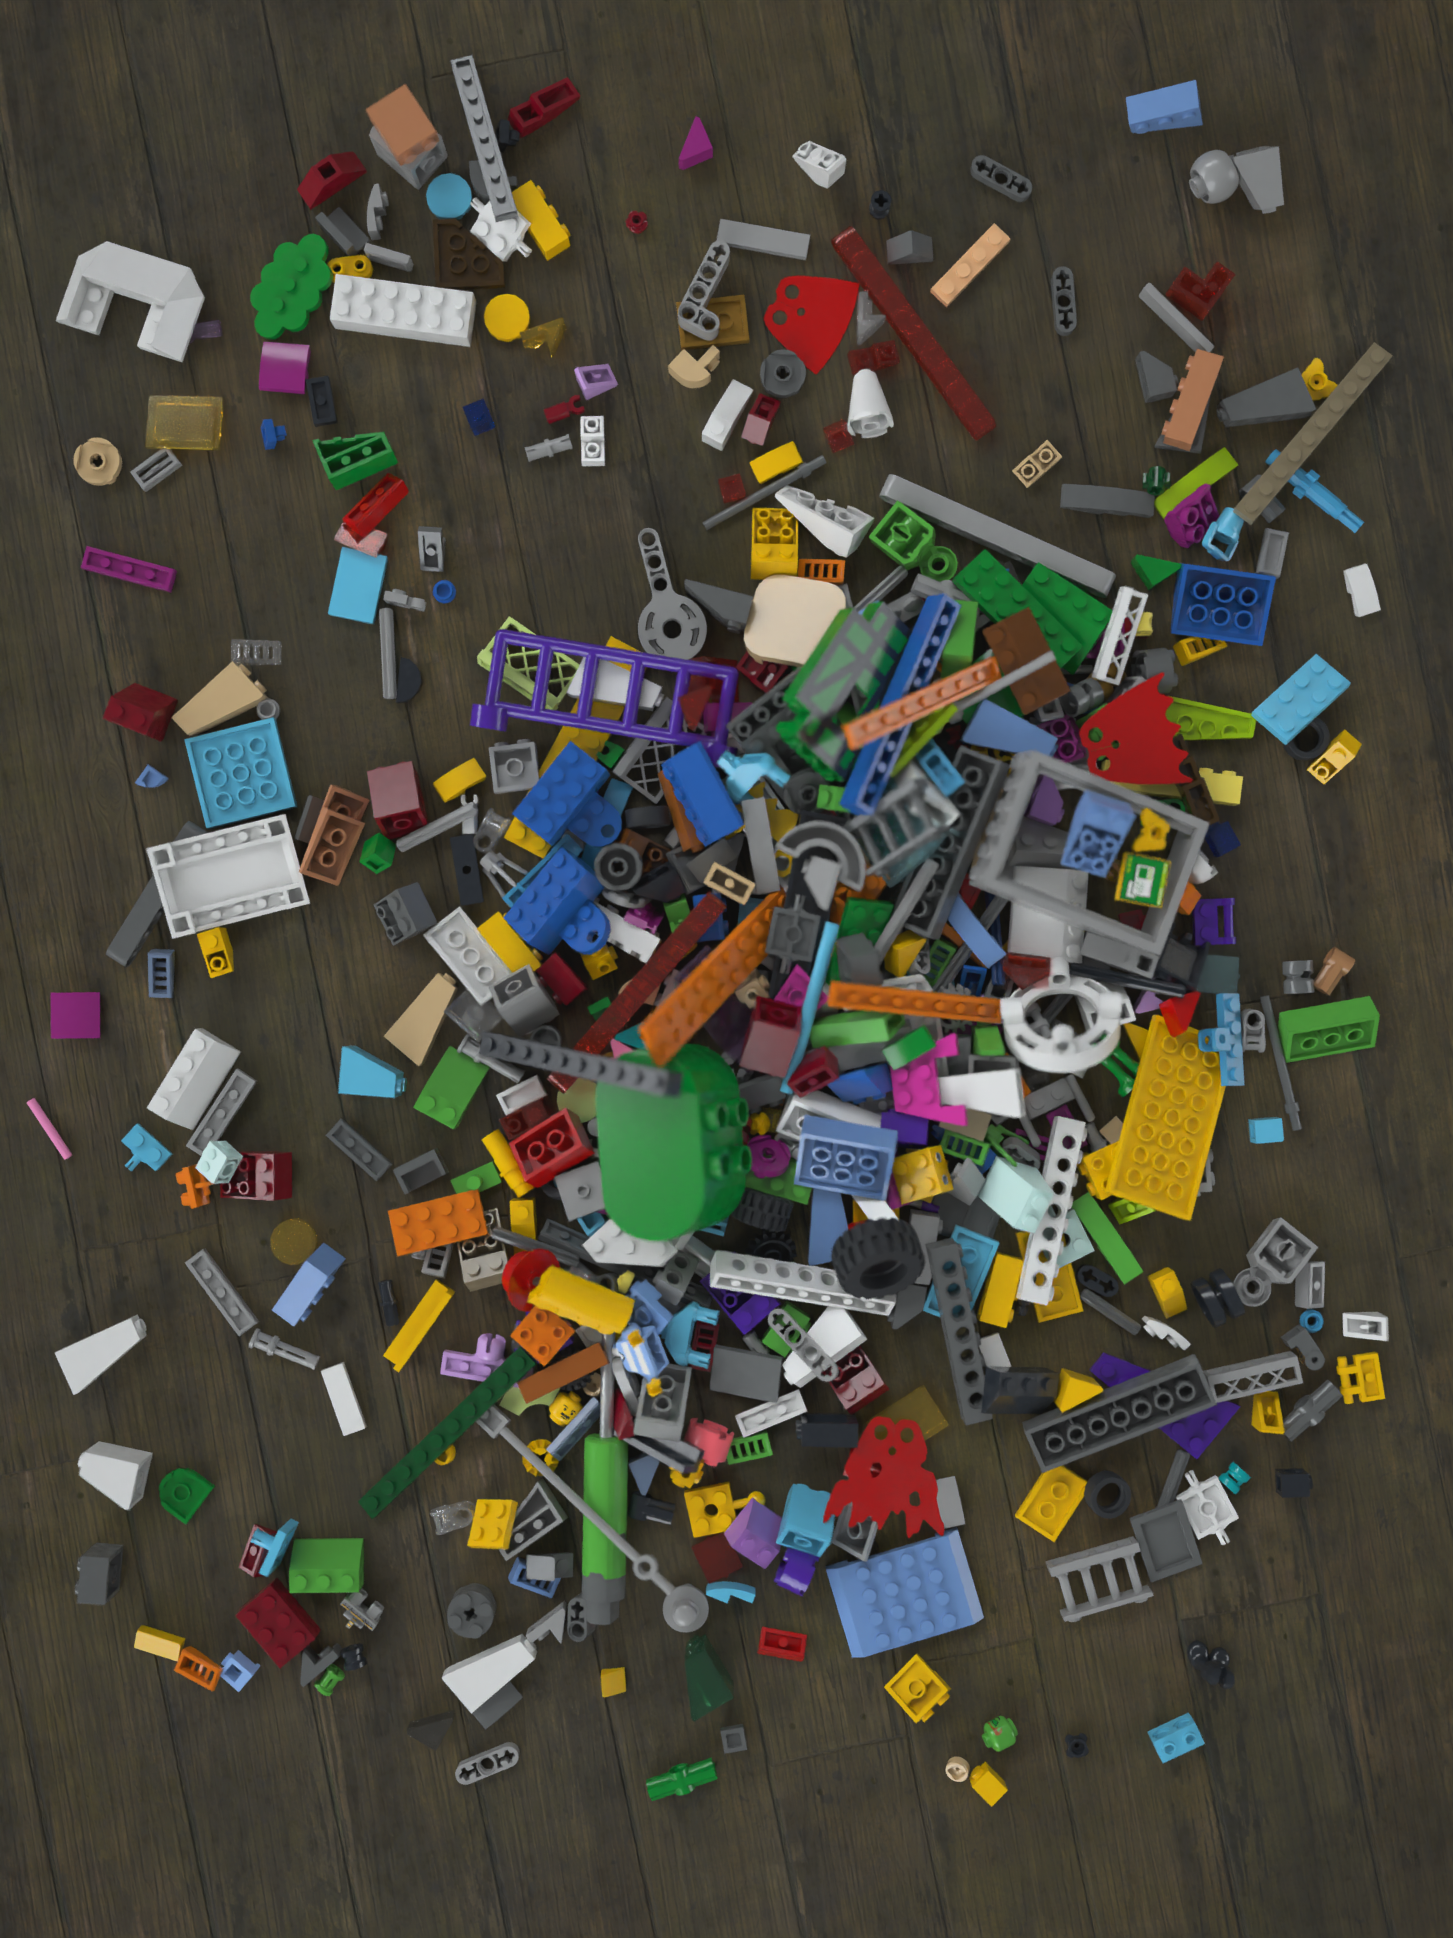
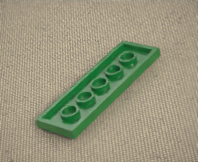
M986 549L953 578L952 582L971 601L978 602L977 607L994 624L1030 607L1051 651L1056 657L1060 669L1083 648Z

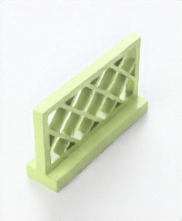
M510 616L500 628L507 630L512 625L519 632L534 634ZM495 636L477 656L478 664L489 672L492 652L490 651L493 649ZM522 647V653L509 654L507 648L506 659L508 663L505 662L503 681L532 701L535 682L530 679L529 672L537 671V666L528 667L526 656L539 655L540 649L525 652V648ZM554 652L557 663L552 664L551 668L558 667L560 679L549 680V685L561 683L562 691L558 697H555L548 690L545 709L551 710L558 709V705L566 696L567 690L575 676L574 674L572 677L563 678L561 667L571 666L578 670L580 666L565 654ZM523 657L525 668L515 669L511 666L510 659Z

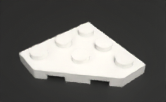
M612 1219L607 1221L583 1244L584 1248L597 1263L662 1267L678 1252L670 1240L652 1242L637 1239L622 1231Z

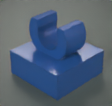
M272 419L262 421L260 428L265 450L274 449L277 441L285 440V426L274 427Z

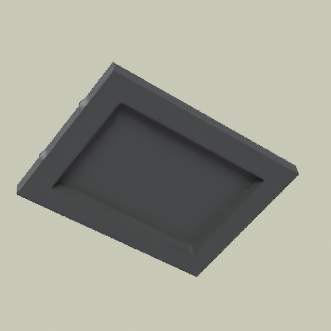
M947 1192L934 1195L931 1203L940 1206L938 1214L940 1220H943L941 1235L950 1238L955 1225H959L993 1238L1000 1215L981 1200L978 1194L970 1206Z
M1181 1499L1129 1518L1150 1582L1203 1564Z

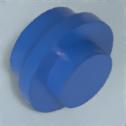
M441 580L435 584L433 595L438 602L446 604L455 598L456 588L450 581Z

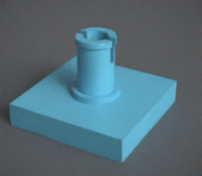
M290 1519L278 1530L275 1537L260 1529L255 1531L251 1543L269 1550L260 1569V1574L268 1577L280 1565L299 1524L298 1521Z

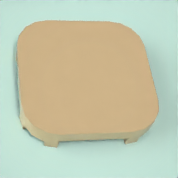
M772 575L765 578L759 583L755 591L744 631V643L747 652L754 658L755 662L763 664L764 661L802 668L839 610L847 609L843 591L838 586L828 582L789 575Z

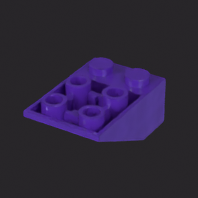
M710 1273L700 1280L702 1285L744 1335L748 1334L769 1316L771 1311L777 1309L782 1304L777 1297L710 1287Z

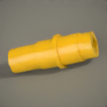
M500 1129L495 1130L482 1139L493 1157L494 1163L501 1172L500 1177H504L518 1198L535 1188L524 1181L512 1149Z

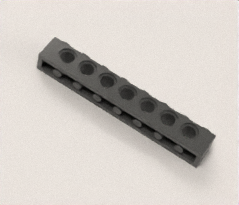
M953 1238L927 1243L925 1245L961 1418L965 1425L993 1419L992 1414L981 1413L985 1381L982 1367H986L983 1354H979L978 1346L981 1345V1339L978 1331L975 1332L974 1324L977 1323L975 1312L970 1310L969 1302L972 1301L970 1289L966 1288L965 1280L968 1279L965 1266L961 1265L960 1258H963L962 1247ZM953 1261L951 1268L943 1269V1265L946 1262ZM957 1283L954 1291H947L950 1284ZM955 1306H962L958 1313H952ZM966 1327V1331L963 1334L956 1335L959 1328ZM965 1349H970V1353L967 1356H961ZM975 1371L971 1378H965L968 1372ZM973 1393H979L976 1399L970 1400Z

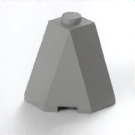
M1261 146L1236 153L1237 156H1229L1237 170L1239 184L1253 209L1262 210V213H1270L1276 211L1277 206L1284 205L1279 146Z

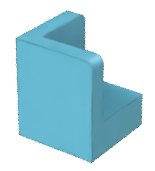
M1282 1118L1248 1119L1250 1142L1260 1144L1284 1141Z

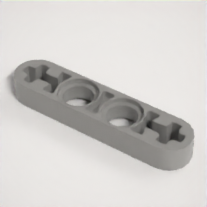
M774 1309L770 1312L768 1316L769 1325L816 1376L826 1382L834 1380L838 1375V1366L787 1311ZM775 1314H783L784 1317L782 1320L786 1325H789L790 1322L793 1324L792 1326L786 1329L784 1334L781 1330L785 1329V1327L780 1323H774L776 1320V1318L774 1317ZM794 1329L801 1333V1340L798 1343H793L789 1339V1333ZM808 1347L816 1348L818 1353L816 1359L808 1360L806 1358L805 1350ZM823 1356L825 1360L821 1362L826 1367L830 1365L833 1367L831 1369L832 1376H823L824 1369L820 1365L815 1368L813 1364L819 1362Z

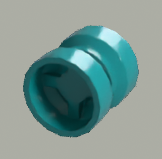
M1232 1462L1228 1466L1229 1470L1226 1473H1222L1218 1479L1236 1495L1242 1483H1247L1251 1477L1235 1462ZM1230 1474L1238 1481L1237 1483L1229 1476Z

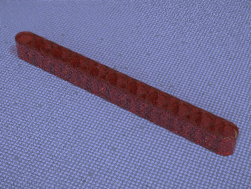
M849 226L832 238L831 243L837 254L969 434L978 441L996 428V422L857 231L852 226Z
M709 891L573 1049L599 1055L727 906ZM553 1071L547 1080L565 1094L579 1077Z

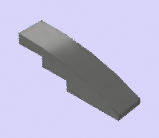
M1062 484L1060 508L1099 515L1108 513L1120 516L1135 515L1149 518L1154 515L1155 495L1144 491L1123 488Z

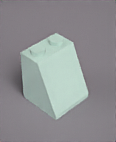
M999 1156L995 1157L985 1182L978 1193V1197L1011 1226L1034 1234L1054 1195L1036 1167L1019 1162L1014 1167L1006 1158Z

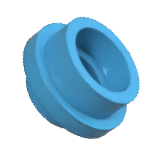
M1306 1310L1300 1316V1325L1310 1333L1317 1332L1323 1326V1317L1316 1310ZM1309 1317L1314 1318L1313 1324H1308Z

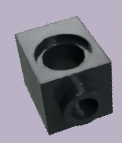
M1303 1468L1275 1469L1276 1492L1282 1498L1310 1497L1313 1481L1307 1471Z

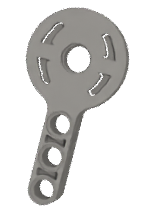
M645 528L639 533L638 542L652 592V600L644 608L639 618L638 635L640 643L647 653L690 660L701 650L706 639L707 624L704 614L694 601L674 592L658 533L652 528ZM647 534L655 537V542L651 546H646L642 542V538ZM651 557H658L661 560V565L658 568L654 569L648 565ZM658 579L665 580L667 588L663 591L656 590L654 588L655 581ZM675 621L680 624L681 634L677 638L671 639L664 634L663 628L667 622Z

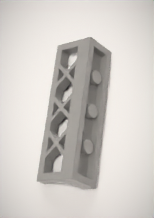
M1291 1351L1203 1371L1216 1403L1303 1383L1298 1357ZM1293 1367L1296 1378L1285 1380L1280 1377L1285 1368ZM1269 1372L1274 1375L1270 1384L1263 1385L1258 1382L1263 1373ZM1246 1377L1252 1381L1245 1390L1235 1387L1241 1378ZM1225 1383L1229 1386L1225 1394L1216 1396L1215 1384Z

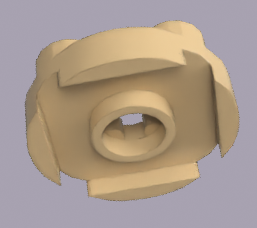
M91 438L76 449L74 466L79 475L92 485L112 484L116 481L122 468L121 453L108 440ZM98 456H101L103 464L96 467L93 460H97Z

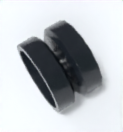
M1218 1268L1210 1272L1209 1282L1200 1277L1190 1283L1202 1312L1214 1328L1226 1324V1314L1233 1319L1245 1314L1243 1303L1233 1283L1223 1269Z

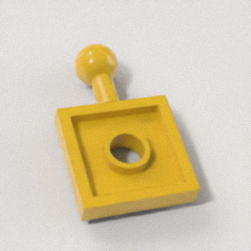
M730 1482L684 1491L694 1538L725 1532L737 1517L736 1509L744 1508L752 1497L761 1505H765V1497L759 1491L750 1493L748 1498L733 1500ZM713 1504L718 1508V1512L715 1515H709L706 1513L705 1507Z

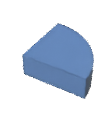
M148 764L135 783L142 787L154 788L164 784L169 778Z

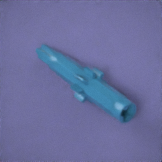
M1275 449L1265 463L1270 466L1281 452ZM1299 468L1288 481L1295 487L1292 493L1299 499L1306 496L1328 515H1331L1336 520L1338 519L1356 533L1364 521L1347 508L1348 506L1318 482L1320 475L1313 470L1307 473L1302 468Z

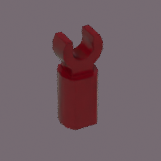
M580 395L572 396L567 403L563 401L543 409L548 424L568 418L572 413L576 415L583 414L585 412L584 406L574 407V404L581 400Z

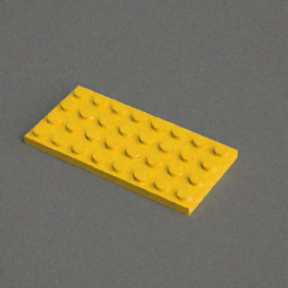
M1152 1015L1105 1193L1183 1220L1191 1221L1226 1086H1221L1219 1052H1203L1199 1049L1198 1032L1200 1030L1188 1026L1185 1033L1172 1037L1169 1034L1164 1018L1159 1015ZM1207 1036L1205 1037V1043H1206V1044H1208V1037H1207Z

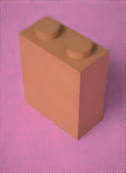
M406 84L366 109L370 121L400 166L405 163H412L419 154L432 150L439 142L436 130Z

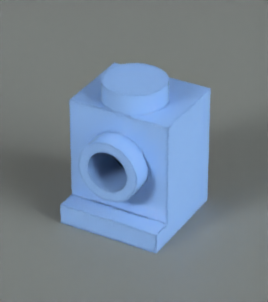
M239 1650L234 1655L230 1652L221 1662L224 1667L220 1676L239 1692L260 1668V1665L258 1663L255 1665Z

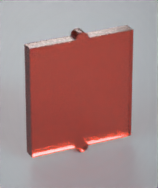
M724 1532L712 1537L707 1536L706 1540L691 1547L709 1584L722 1577L727 1578L728 1574L743 1567L736 1550L731 1547Z

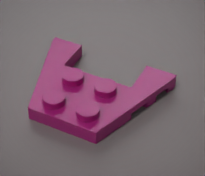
M951 1034L937 1041L935 1047L895 1070L890 1065L895 1111L960 1126H968L966 1104L942 1107L936 1058L960 1055L957 1034Z

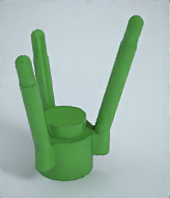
M991 1124L987 1128L983 1141L991 1143L990 1148L997 1156L1005 1157L1016 1167L1017 1162L999 1145L1004 1139L1001 1134L1016 1137L1027 1145L1029 1141L1005 1129L1000 1124L997 1127Z

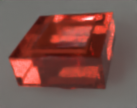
M740 473L718 479L724 503L746 498Z

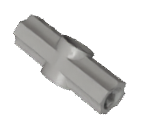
M919 573L911 588L912 594L927 599V596L946 594L953 600L971 601L952 581L944 580L939 582Z

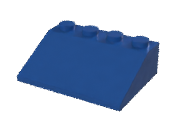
M1181 563V568L1177 571L1174 588L1170 633L1262 646L1276 576Z

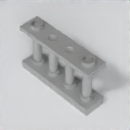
M1134 1536L1046 1561L1050 1575L1052 1577L1056 1576L1061 1585L1067 1608L1061 1609L1060 1614L1065 1622H1076L1081 1620L1083 1616L1131 1602L1142 1603L1153 1596L1149 1586H1142L1134 1556L1135 1553L1141 1551ZM1120 1557L1125 1559L1133 1589L1123 1592L1119 1591L1112 1567L1113 1559ZM1100 1563V1565H1103L1111 1595L1098 1599L1089 1569L1092 1565ZM1075 1570L1081 1572L1089 1602L1078 1605L1075 1604L1067 1576L1069 1572Z

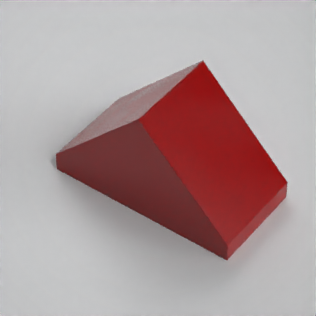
M1195 991L1184 994L1183 998H1170L1159 1004L1170 1036L1176 1037L1187 1031L1200 997V992Z

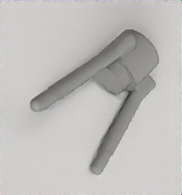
M491 850L481 859L480 864L484 867L482 871L489 877L503 898L506 894L493 874L499 873L513 887L517 886L516 882L502 869L503 863L524 875H527L528 872L505 858L500 852L495 854Z

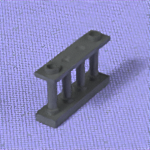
M926 778L910 779L881 799L873 815H858L844 825L845 830L850 834L857 833L861 835L874 865L865 871L866 876L877 875V877L886 875L890 872L889 868L927 843L941 839L943 837L942 833L950 829L948 824L935 825L921 797L922 791L929 787ZM909 800L913 801L926 828V831L919 836L916 835L904 810V803ZM891 812L896 813L909 841L901 848H899L886 820L888 818L887 815ZM874 824L879 825L892 853L882 859L869 832L871 830L870 826Z

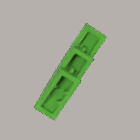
M1087 1192L1075 1200L1071 1208L1075 1210L1084 1228L1123 1284H1127L1142 1274V1268L1091 1194Z

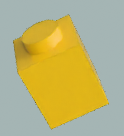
M986 1762L981 1766L978 1765L971 1772L969 1779L972 1788L991 1807L1008 1791L1005 1781Z

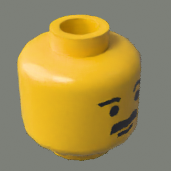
M570 1391L569 1394L560 1392L549 1406L550 1418L562 1427L568 1425L583 1408L580 1403L581 1397L573 1391Z

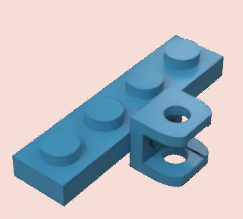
M1216 994L1218 1028L1202 1029L1198 1032L1199 1049L1203 1052H1219L1221 1086H1245L1239 994ZM1206 1036L1208 1037V1044L1205 1043Z

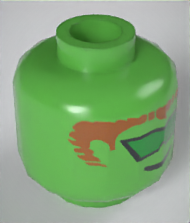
M1000 1715L984 1724L982 1739L988 1748L992 1747L995 1751L1001 1752L1015 1744L1018 1732L1010 1718L1006 1719Z

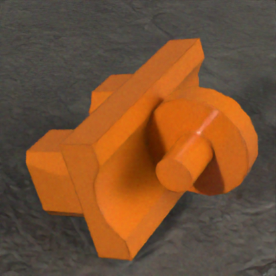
M197 1164L184 1167L182 1171L176 1173L177 1182L180 1185L186 1184L187 1192L181 1195L182 1205L191 1206V1209L210 1204L209 1195L211 1193L209 1186L214 1185L196 1169Z

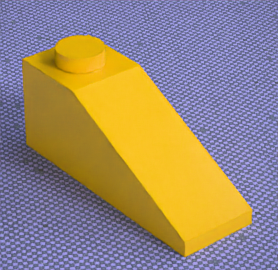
M536 1197L513 1198L510 1201L512 1232L538 1241ZM513 1246L514 1255L521 1251H527Z

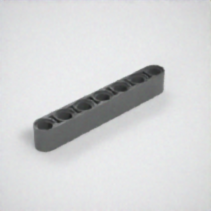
M188 821L179 832L175 841L209 832ZM154 874L106 951L108 957L124 967H128L134 961L164 912Z

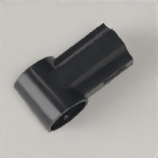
M633 1491L627 1516L636 1520L645 1521L650 1519L671 1525L675 1503L652 1498L648 1493L644 1496L640 1491Z

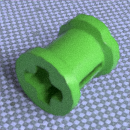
M330 1664L321 1679H317L314 1683L317 1690L325 1696H330L338 1681H342L345 1677L344 1672L334 1664Z

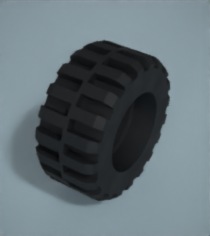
M880 1217L878 1220L870 1219L866 1220L865 1223L854 1225V1228L847 1229L843 1232V1236L837 1238L831 1251V1259L840 1287L850 1296L859 1299L861 1297L865 1299L877 1297L879 1299L889 1294L890 1296L894 1295L899 1290L903 1291L909 1284L916 1282L917 1277L921 1276L925 1266V1256L914 1227L904 1220H898L890 1217V1219Z

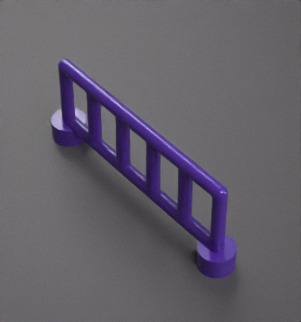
M500 629L495 634L485 705L473 704L470 726L506 732L508 718L513 717L687 747L701 742L713 766L722 768L717 763L722 754L728 751L737 757L738 748L727 746L729 730L726 727L731 722L738 670L729 666ZM508 644L540 649L531 706L499 701ZM554 652L586 657L577 714L545 709ZM599 660L631 665L623 721L591 716ZM645 667L677 672L668 729L636 724ZM691 675L723 680L714 737L682 731Z

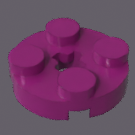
M759 1135L753 1137L748 1142L747 1146L752 1155L750 1170L754 1172L756 1177L761 1179L776 1177L787 1171L791 1153L783 1141L780 1139L775 1141L769 1135ZM763 1153H766L767 1156H772V1157H771L770 1159H769V1158H765V1157L763 1156Z

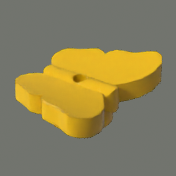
M1314 358L1306 368V371L1302 373L1303 380L1313 401L1328 398L1338 386L1333 381L1327 379L1328 376L1323 373V362L1319 358Z
M1142 809L1141 821L1143 828L1140 830L1142 834L1133 842L1132 850L1155 851L1164 849L1166 845L1164 838L1170 830V825L1150 809Z

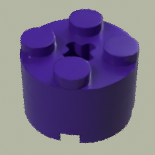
M787 1547L783 1558L785 1563L780 1562L774 1582L778 1586L803 1597L814 1574L815 1562L820 1557Z

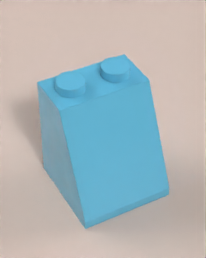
M357 1046L342 1047L338 1093L395 1098L401 1096L402 1091H406L407 1078H403L404 1072Z
M793 1484L788 1492L776 1543L821 1557L830 1544L835 1515L833 1514L827 1523H823L825 1508L831 1494L826 1491L812 1490L804 1484Z

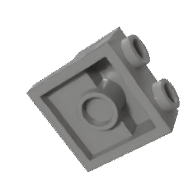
M530 739L518 740L517 744L508 745V742H498L494 744V747H489L495 794L531 790L539 781V762L535 742H531Z

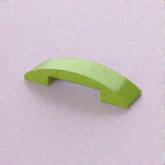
M1225 447L1156 498L1154 500V507L1164 519L1169 511H1172L1183 499L1195 492L1198 487L1205 483L1211 486L1238 466L1237 462Z

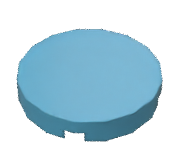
M451 173L441 174L434 178L429 184L426 193L427 204L432 213L439 219L456 218L459 220L471 209L470 203L473 202L472 192L468 183L459 175Z

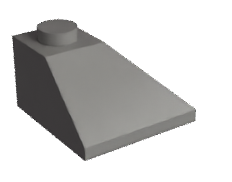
M810 856L809 860L805 859L801 872L805 873L803 878L817 906L828 910L842 865Z

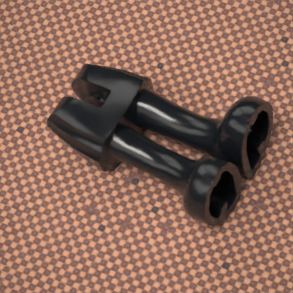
M1198 1640L1193 1641L1187 1648V1657L1192 1666L1200 1671L1201 1678L1212 1685L1219 1683L1222 1688H1232L1235 1683V1676L1231 1668L1228 1667L1230 1663L1228 1652L1222 1647H1217L1211 1651L1208 1657L1206 1645Z

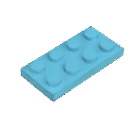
M1315 654L1252 712L1251 716L1283 744L1287 745L1349 688L1351 682Z
M955 1225L950 1238H953L962 1247L963 1258H960L961 1265L965 1266L968 1279L965 1280L966 1288L970 1289L972 1301L969 1302L970 1310H972L999 1246V1241ZM953 1261L946 1262L943 1265V1269L951 1268ZM932 1281L925 1298L923 1311L940 1317ZM957 1283L950 1284L947 1291H954ZM955 1306L952 1313H958L962 1306Z

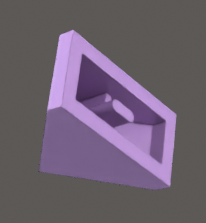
M609 364L584 366L574 369L577 382L586 400L618 385Z

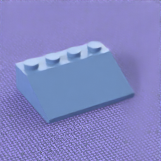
M805 1115L800 1136L794 1185L886 1201L898 1131Z

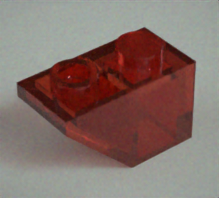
M541 1098L499 1119L508 1139L511 1140L531 1130L552 1115L544 1099Z

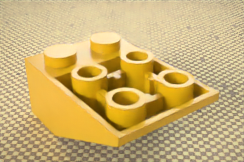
M753 508L751 579L764 580L772 575L797 577L798 519L788 509Z

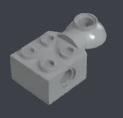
M1273 1219L1246 1254L1251 1267L1242 1270L1234 1280V1287L1242 1303L1253 1307L1262 1305L1271 1294L1272 1283H1292L1318 1246L1284 1219ZM1249 1281L1255 1286V1291L1252 1294L1247 1291V1283Z

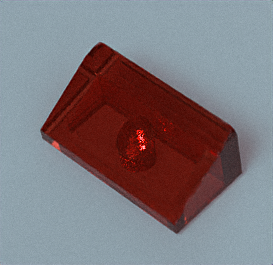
M343 521L334 540L377 558L386 547L388 535L373 528L366 537H362Z

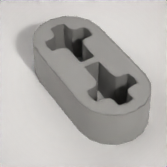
M1009 1137L1003 1141L1002 1148L1016 1162L1036 1167L1037 1169L1040 1168V1155L1036 1150L1016 1137Z

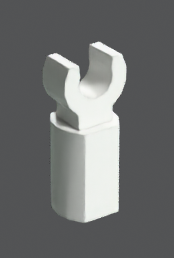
M466 795L461 796L463 806L467 804ZM474 795L473 802L477 806L479 803L478 795ZM478 814L462 822V834H478Z

